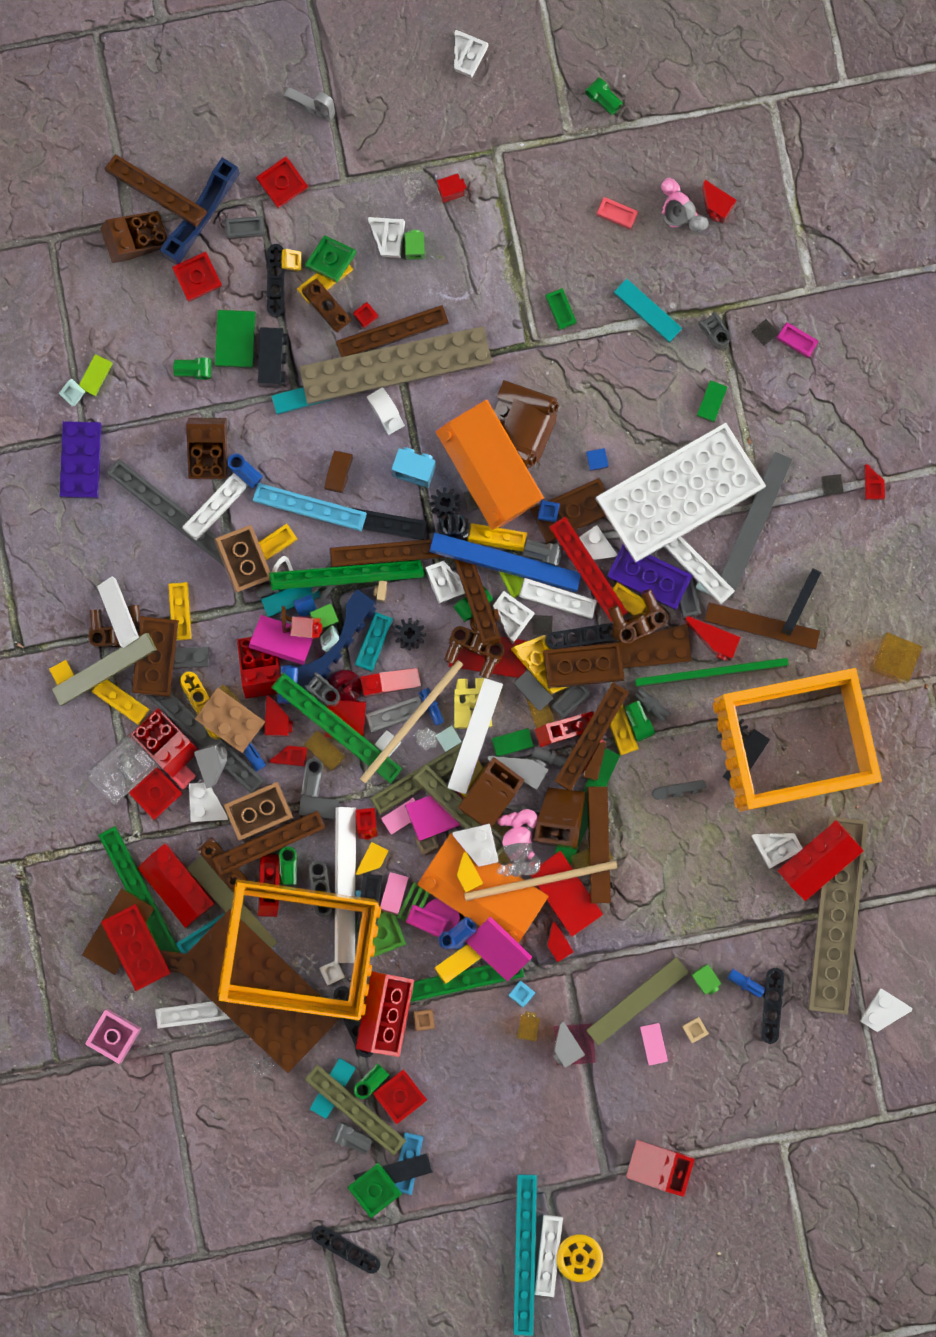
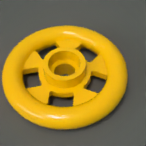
M572 1235L566 1238L558 1248L556 1256L557 1266L561 1274L571 1281H589L601 1270L603 1264L601 1247L593 1238L587 1235ZM576 1243L578 1248L571 1252L568 1247ZM586 1244L593 1249L589 1254L583 1249ZM579 1254L582 1255L583 1260L577 1261L576 1256ZM569 1256L571 1265L566 1266L564 1257ZM590 1258L595 1260L593 1268L587 1266ZM574 1268H583V1274H575Z

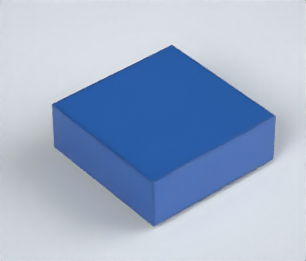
M605 448L586 452L590 471L609 467Z
M541 500L537 520L556 523L560 504Z
M311 594L293 601L299 616H308L310 612L317 610Z

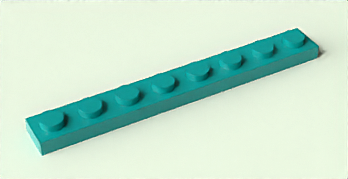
M517 1174L513 1335L533 1336L537 1174Z

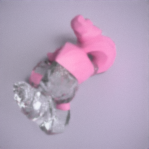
M523 809L519 813L513 812L509 815H502L501 818L497 819V823L500 826H513L504 835L502 843L507 857L514 861V864L499 866L496 871L498 874L520 877L522 875H534L540 870L541 862L533 853L531 845L532 833L538 821V816L534 811ZM529 859L531 861L530 863H526L525 860Z

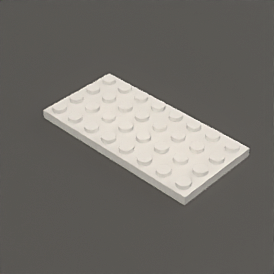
M724 423L596 497V500L636 563L764 489L766 485L727 423Z

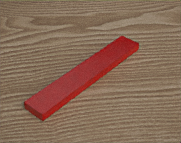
M566 516L551 525L549 528L611 623L613 621L608 612L609 608L618 605L622 615L627 614L628 611Z

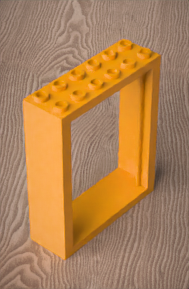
M856 668L723 694L714 699L713 710L718 716L717 728L722 734L721 746L723 751L726 752L727 759L725 764L727 770H730V786L732 790L734 789L736 796L734 797V804L739 812L882 782ZM840 685L860 773L754 794L735 706Z
M236 879L218 990L219 1001L360 1020L361 1015H365L366 1004H364L363 1000L364 996L368 995L369 984H367L366 980L367 976H371L372 965H370L369 961L375 952V945L372 942L373 937H377L378 926L375 923L376 918H380L381 906L378 905L379 903L375 899ZM244 895L362 912L348 1001L230 985Z

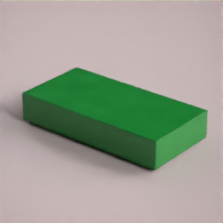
M563 288L545 295L559 331L577 324Z
M710 380L697 417L714 423L728 387Z
M529 728L492 738L496 757L534 747Z

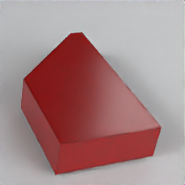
M865 464V500H884L885 480L871 466Z
M288 745L271 758L270 763L305 767L307 747Z
M553 922L547 946L556 961L559 962L574 951L556 922Z

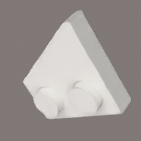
M503 591L492 609H498L499 621L512 643L515 642L535 614L505 591Z
M189 783L191 822L229 820L212 787L206 789L205 783Z
M490 824L452 832L456 840L478 866L499 862Z
M794 833L751 835L769 869L796 855L803 849Z

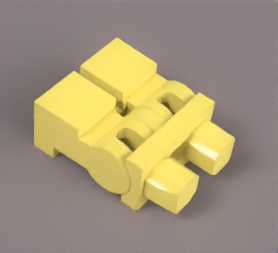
M475 678L476 688L468 689V679H457L454 693V729H468L474 711L470 710V708H475L484 678ZM492 718L488 728H492Z

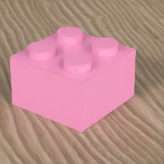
M106 1009L85 1044L120 1064L123 1062L142 1028L110 1009Z

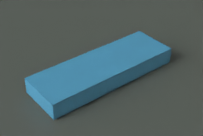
M404 1132L403 1138L407 1141L401 1147L399 1161L420 1155L424 1136ZM415 1178L395 1183V1185L402 1193L412 1195Z

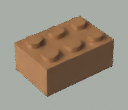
M252 525L214 539L235 593L269 580L270 570Z
M220 688L216 689L195 718V720L241 753L244 752L265 723L263 719Z
M278 782L224 805L238 841H243L294 819Z

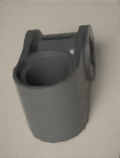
M713 312L712 316L704 321L700 320L698 322L702 332L716 349L723 350L728 346L730 333L716 312ZM718 336H723L726 339V341L721 343L718 342L716 338Z
M317 672L314 673V677L308 685L303 686L308 692L328 706H336L340 701L339 692ZM329 692L336 694V699L333 702L326 700V695Z

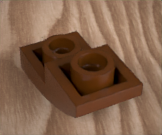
M334 450L325 481V490L343 493L348 480V471L353 460V454Z

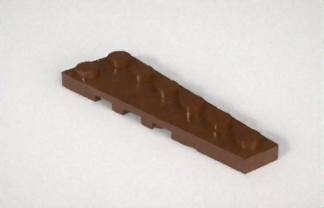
M688 624L650 633L631 643L617 642L620 643L623 669L692 661Z

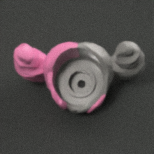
M666 178L661 184L663 193L668 195L662 207L665 222L670 227H680L689 223L690 229L696 233L707 229L709 225L707 217L696 212L694 204L680 191V186L674 179Z

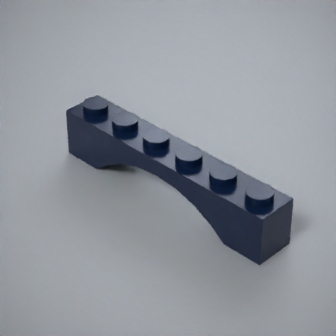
M223 157L220 159L195 203L204 208L207 214L197 227H194L185 220L182 221L169 235L160 249L161 255L175 265L181 263L239 176L240 172L236 165Z
M356 589L346 603L345 624L338 642L320 659L298 668V685L305 689L303 686L308 685L313 679L315 672L324 679L328 677L331 672L329 668L333 663L337 664L343 656L341 654L343 649L350 647L354 641L352 638L354 634L361 632L365 626V623H363L367 617L371 618L377 610L375 608V601Z

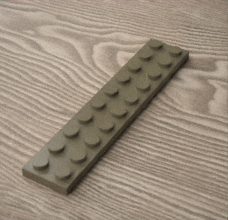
M484 326L299 366L307 404L381 389L382 387H390L492 364Z
M828 817L827 827L835 820L839 821L865 851L868 821ZM864 852L820 889L808 1010L848 1015Z

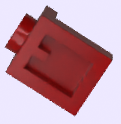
M375 808L356 809L358 838L369 840L378 837Z

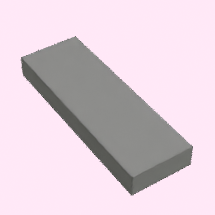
M420 696L365 714L371 733L408 721L422 704Z

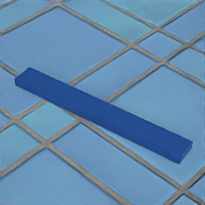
M435 532L429 551L573 592H577L581 577L579 572Z

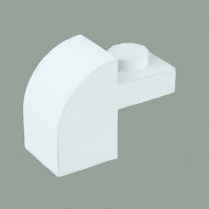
M383 387L367 396L373 411L379 417L388 435L405 426L396 406Z

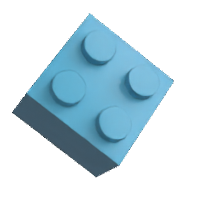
M404 447V449L399 448L391 469L392 476L429 488L436 468V462L431 455L422 453L421 456L415 454L413 449Z

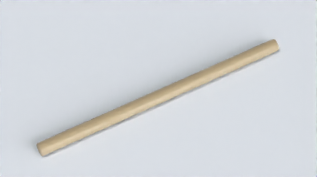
M459 660L455 662L360 777L361 781L366 784L463 666Z
M616 861L468 892L464 893L465 901L611 870L617 868Z

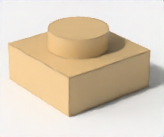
M379 581V585H375L374 597H377V602L385 603L387 581Z
M699 1016L682 1026L691 1043L709 1034Z

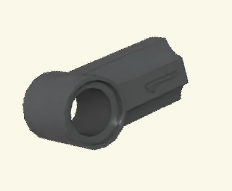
M528 539L523 556L559 566L563 548L554 544L546 545Z
M312 758L306 762L301 794L318 797L324 769L321 760ZM314 761L320 765L319 770L315 773L310 770V764Z
M339 1121L331 1137L332 1141L345 1147L348 1146L366 1155L373 1140Z

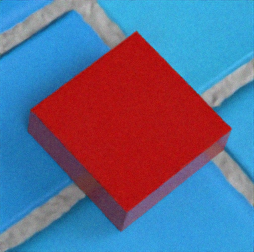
M368 302L352 313L364 329L379 318Z

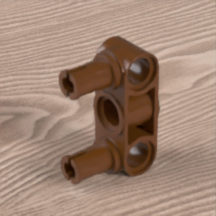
M314 279L302 290L303 295L336 333L352 321L317 279ZM323 301L331 303L329 311L322 308Z
M652 589L641 592L647 607L646 611L636 614L628 620H624L618 605L608 609L614 624L612 634L615 640L631 643L667 623L668 614L656 602ZM658 613L659 619L655 622L654 617ZM626 630V636L622 638V631Z
M139 605L128 606L136 630H139ZM90 610L91 627L89 628L88 635L90 644L96 648L122 647L119 644L113 626L107 628L103 626L101 610ZM97 634H102L103 639L100 643H94V637Z
M457 626L453 629L449 638L450 646L444 661L454 664L460 649L465 648L472 653L484 656L485 662L479 676L490 679L495 665L501 661L504 654V646L500 642L483 646L477 631ZM462 631L466 637L463 640H457L455 633ZM498 646L501 649V653L497 656L490 653L491 647Z
M211 837L197 851L218 875L211 858L225 851ZM239 868L219 876L232 892L235 889L236 879L248 880Z

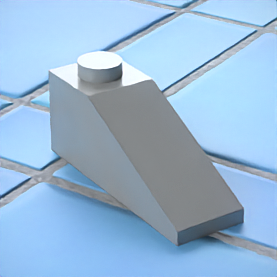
M489 756L487 761L491 760L495 756ZM495 757L525 779L523 783L534 790H537L548 772L547 764L538 759L535 762L530 759Z

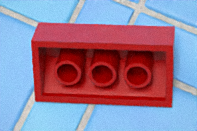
M835 820L777 871L804 901H807L861 855L864 850L842 824Z
M166 843L153 852L137 868L185 928L216 904Z
M371 971L368 995L364 1003L366 1004L365 1015H362L356 1049L400 1057L414 979Z

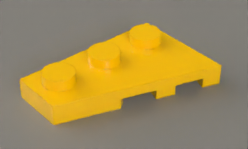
M545 635L511 648L514 654L550 695L567 688L548 689L543 650L550 649L545 645Z

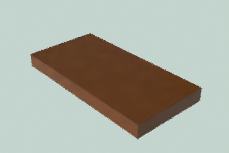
M600 478L549 500V502L560 504L557 521L566 516L575 531L607 517L596 500L597 496L606 492ZM540 505L530 510L546 544L557 539L549 528L554 523L537 520Z
M140 616L138 636L149 633L157 650L135 663L131 693L170 697L179 620Z
M620 643L543 650L548 689L625 680Z
M121 888L103 920L136 904L145 923H147L155 908ZM100 923L82 956L116 975L121 965L114 964L116 951Z

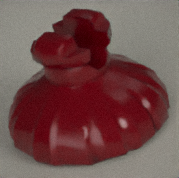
M343 669L336 671L328 679L329 684L339 692L340 699L356 701L361 695V680L351 670ZM334 692L328 693L330 698L336 699Z

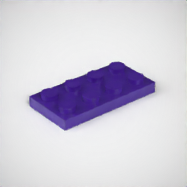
M63 421L59 494L61 498L99 499L101 422Z
M623 544L607 578L640 594L644 590L652 589L657 602L676 610L693 575L651 555L635 563Z

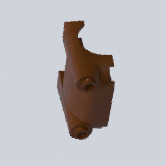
M503 380L497 394L499 401L494 412L528 469L534 466L536 462L538 463L543 455L556 423V412L558 411L559 403L555 397Z

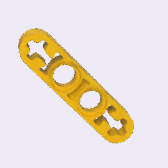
M188 671L181 676L180 685L198 715L210 698L197 675ZM186 677L193 679L192 685L195 689L189 692L192 688L189 683L185 684ZM201 693L204 699L201 702H196L193 699V695ZM205 727L206 731L208 732L211 738L216 740L221 739L218 735H216L207 727Z

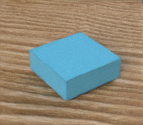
M520 980L508 996L524 1008L535 992Z

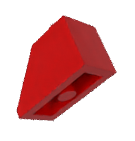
M705 180L701 189L706 212L711 220L723 224L737 200Z
M266 696L265 736L289 737V732L293 733V721H290V717L270 696Z

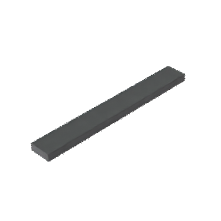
M777 452L774 453L763 478L766 487L757 492L721 574V577L735 591L792 462L791 458Z
M120 459L114 463L107 472L111 478L224 566L214 539L218 538L215 534L207 530L197 541L194 540L182 529L192 517Z
M170 693V697L145 694L202 748L222 742L223 747L227 751V763L224 769L250 793L257 791L265 782L222 739L216 740L211 738L204 725L195 720L197 716L174 694Z

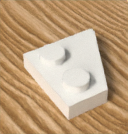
M455 30V71L472 78L489 46L488 43Z
M368 217L381 256L401 258L405 226L404 219Z
M597 525L579 537L594 561L617 557L616 552Z
M444 561L425 568L439 604L465 594L459 575L453 572Z
M879 988L860 1022L878 1032L911 1012L913 1008Z

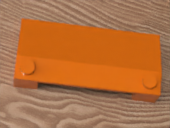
M488 400L469 409L436 431L437 436L491 530L505 526L544 499Z
M451 832L417 885L465 917L470 918L479 926L491 917L519 943L549 896L533 886L465 901V891L457 878V872L463 853L466 851ZM468 854L483 882L482 885L469 892L524 880L498 862L478 866Z

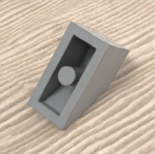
M222 742L200 748L194 752L206 789L217 783L227 763V751L223 747Z
M564 1021L559 1024L554 1047L556 1054L553 1057L559 1066L563 1064L566 1068L585 1054Z

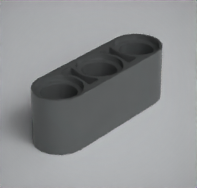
M314 861L309 867L312 890L316 891V886L323 883L326 886V892L331 893L326 864L321 861ZM317 864H321L324 868L321 875H315L313 872V868ZM314 905L316 914L321 917L329 916L332 913L333 908L329 907L327 913L322 914L319 912V906Z

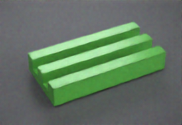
M413 882L397 918L406 922L412 905H416L422 891L426 892L419 906L422 909L430 893ZM415 888L419 890L406 917L402 916Z

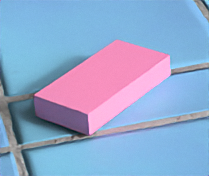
M414 798L381 818L391 835L411 823L405 805L414 802Z
M390 872L380 905L381 911L398 915L409 877Z
M655 1023L641 1026L640 1030L648 1065L667 1062L668 1059L660 1024Z

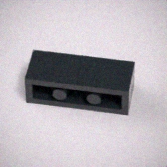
M260 327L259 387L282 388V383L286 381V371H283V364H286L287 353L283 352L284 345H287L288 336L284 334L283 328Z

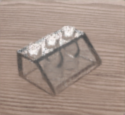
M128 734L90 768L86 774L88 779L116 805L157 767V764Z

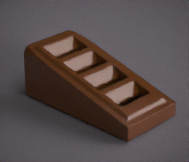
M605 742L599 744L582 778L598 780L606 747Z

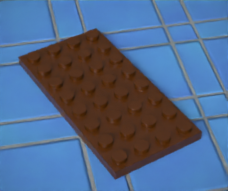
M229 909L175 966L281 1068L289 1073L333 1027L340 1017L219 1001L218 990L231 909ZM240 919L230 985L322 997Z

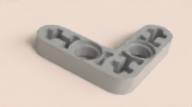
M287 88L283 95L284 99L327 122H331L335 114L333 99L325 93L318 92L315 99H312L292 88Z

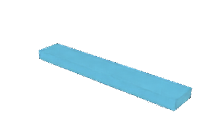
M261 483L257 484L253 497V502L360 532H362L367 515L366 512Z

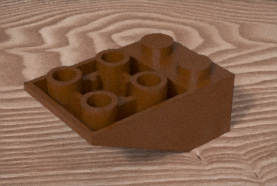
M159 211L107 219L100 228L112 263L131 260L160 250L168 238Z
M188 418L186 423L188 479H227V418Z
M493 757L485 763L458 806V809L480 825L490 824V827H492L516 795L525 779Z
M548 787L537 821L534 841L540 845L577 849L586 792Z

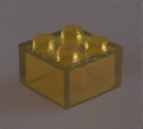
M886 632L882 636L869 670L906 684L910 681L923 646Z

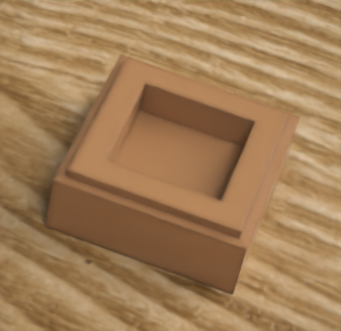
M432 1009L413 1012L416 1031L435 1029Z

